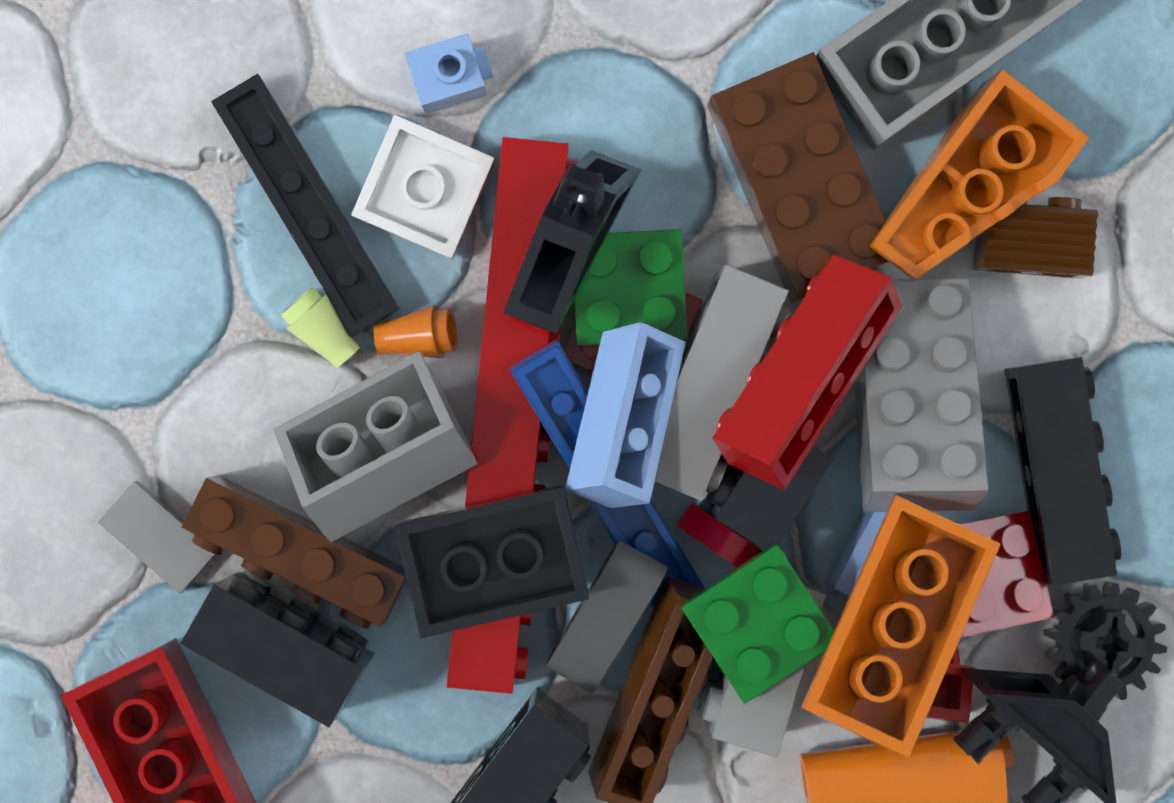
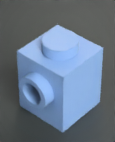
M468 33L405 53L425 114L487 95L483 80L493 77L484 46L473 48Z

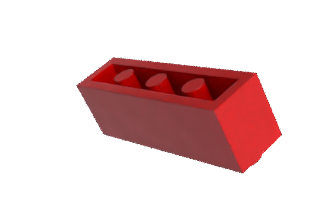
M836 255L831 256L822 272H818L813 276L807 287L806 296L793 316L788 317L781 324L776 341L762 362L757 363L752 368L743 392L733 407L728 408L721 415L717 423L716 432L712 439L729 465L785 491L903 307L890 276Z

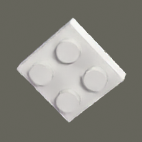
M394 115L351 216L453 260L496 160L490 155Z

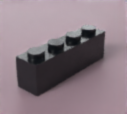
M1082 357L1005 368L1027 511L1030 513L1046 584L1054 586L1117 575L1115 561L1121 559V544L1117 531L1109 526L1107 507L1112 506L1113 495L1107 475H1101L1098 453H1102L1104 450V439L1098 421L1092 420L1089 399H1094L1095 383L1090 368L1084 367Z

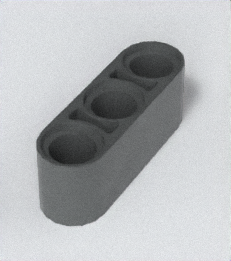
M619 539L588 589L589 599L580 602L554 646L545 667L588 692L594 693L656 593L668 566Z

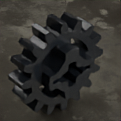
M1105 581L1102 593H1100L1095 584L1083 583L1084 597L1082 598L1073 593L1066 592L1063 596L1069 607L1065 611L1052 608L1054 619L1059 621L1057 628L1043 630V635L1055 640L1056 644L1055 647L1044 652L1045 657L1051 661H1061V664L1054 671L1055 676L1064 681L1082 670L1072 652V648H1077L1085 656L1084 667L1097 658L1123 682V687L1114 697L1120 700L1127 699L1126 686L1129 684L1142 691L1146 689V683L1141 675L1145 671L1159 674L1161 671L1160 667L1151 661L1153 654L1167 653V647L1155 642L1154 636L1166 630L1165 624L1158 621H1149L1148 619L1157 609L1155 605L1147 601L1137 604L1140 595L1139 591L1127 587L1120 594L1119 584L1111 581ZM1122 609L1133 620L1137 634H1132L1125 625L1126 614L1122 613ZM1091 610V615L1077 626L1078 620ZM1108 633L1113 635L1112 644H1105L1102 648L1096 646L1098 637H1107ZM1132 658L1129 664L1119 671V667Z

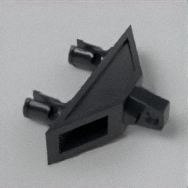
M592 150L576 164L571 163L541 215L503 311L504 314L554 334L557 333L641 169Z
M1095 658L1075 676L1071 675L1061 683H1058L1049 674L960 668L981 693L987 697L985 699L988 703L985 707L986 709L979 716L977 715L958 735L956 734L953 737L956 744L968 756L971 755L977 764L983 761V758L1002 740L1001 738L1008 731L1010 732L1014 728L1018 732L1022 729L1054 757L1052 760L1056 764L1047 776H1044L1027 794L1021 797L1024 803H1066L1069 797L1079 789H1082L1084 792L1089 789L1104 803H1117L1109 733L1099 720L1107 709L1109 702L1124 684L1103 662Z

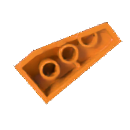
M1002 69L983 82L971 97L869 247L909 278L916 280L964 247L982 232L1016 211L1017 208L1037 194L1058 182L1089 140V137Z

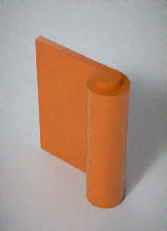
M962 730L918 736L910 757L891 751L876 743L801 753L800 769L806 802L1008 803L1006 768L1013 767L1014 763L1011 743L1008 735L1005 734L1001 738L1002 740L983 758L980 764H977L971 755L968 756L953 740V737Z

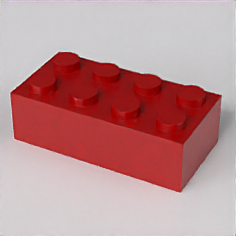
M176 638L102 673L61 695L113 803H256Z

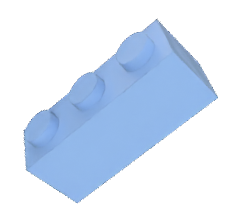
M642 322L602 333L565 491L609 508L650 503L686 344L685 341Z

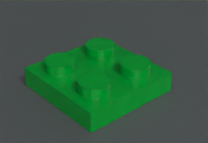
M682 229L608 233L574 298L577 346L600 345L603 332L638 322L645 323L680 340H687Z
M776 543L680 605L744 704L825 652L834 633L829 622Z

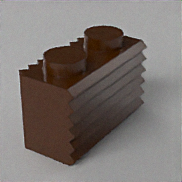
M1051 197L1048 198V206L1028 205L1026 202L1017 208L1016 211L976 237L973 270L1073 279L1092 276L1094 272L1093 263L1095 260L1098 211L1081 209L1082 200L1078 198Z

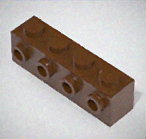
M220 475L205 479L181 527L195 534L192 542L200 548L217 555H222L225 549L243 558L241 567L252 574L271 580L273 574H276L293 583L290 591L295 595L315 604H320L324 598L342 607L339 614L342 618L366 629H369L371 623L380 627L385 623L407 581L404 567L344 537L330 543L314 522Z
M667 576L588 770L596 799L608 803H653L656 794L660 793L663 789L668 775V765L676 746L682 742L686 734L689 714L697 695L702 693L706 685L709 665L713 658L680 607L681 604L705 588Z

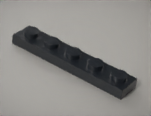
M257 73L212 100L211 103L351 336H357L400 310V307L262 77Z

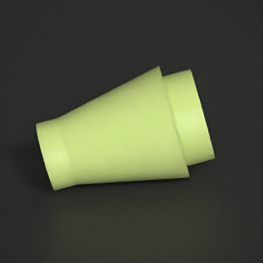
M314 287L307 290L280 315L289 324L286 327L287 331L326 358L335 368L341 366L360 348L353 340L327 294L325 293L321 296Z

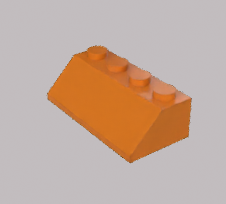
M897 495L893 496L801 708L891 751L910 757L1001 544Z

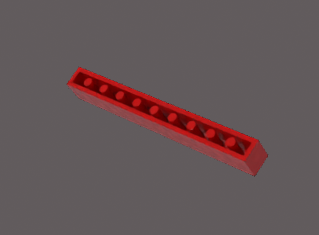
M502 137L471 449L478 464L468 470L465 507L545 488L543 484H535L537 462L548 463L550 436L546 430L540 429L541 421L510 372L509 367L556 339L560 344L562 323L557 333L554 334L504 314L503 311L542 213L571 163L576 164L578 162V159L568 158V143ZM532 613L452 631L446 687L513 694L515 679L525 680L529 647H520L518 643L520 625L531 626Z

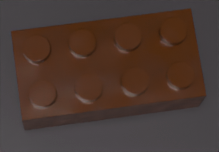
M814 52L711 95L707 104L708 110L782 284L786 290H789L787 295L791 303L806 296L809 282L816 273L822 272L832 255L870 269L889 262L869 247L886 220Z

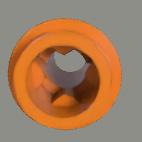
M433 305L388 322L376 323L374 325V343L377 353L379 355L395 354L410 356L420 351L423 357L443 359L445 353L455 352L457 349V327L452 310L450 308L439 309L437 305Z

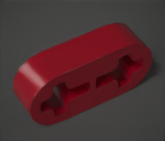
M690 502L676 523L679 528L737 568L763 551L692 502Z

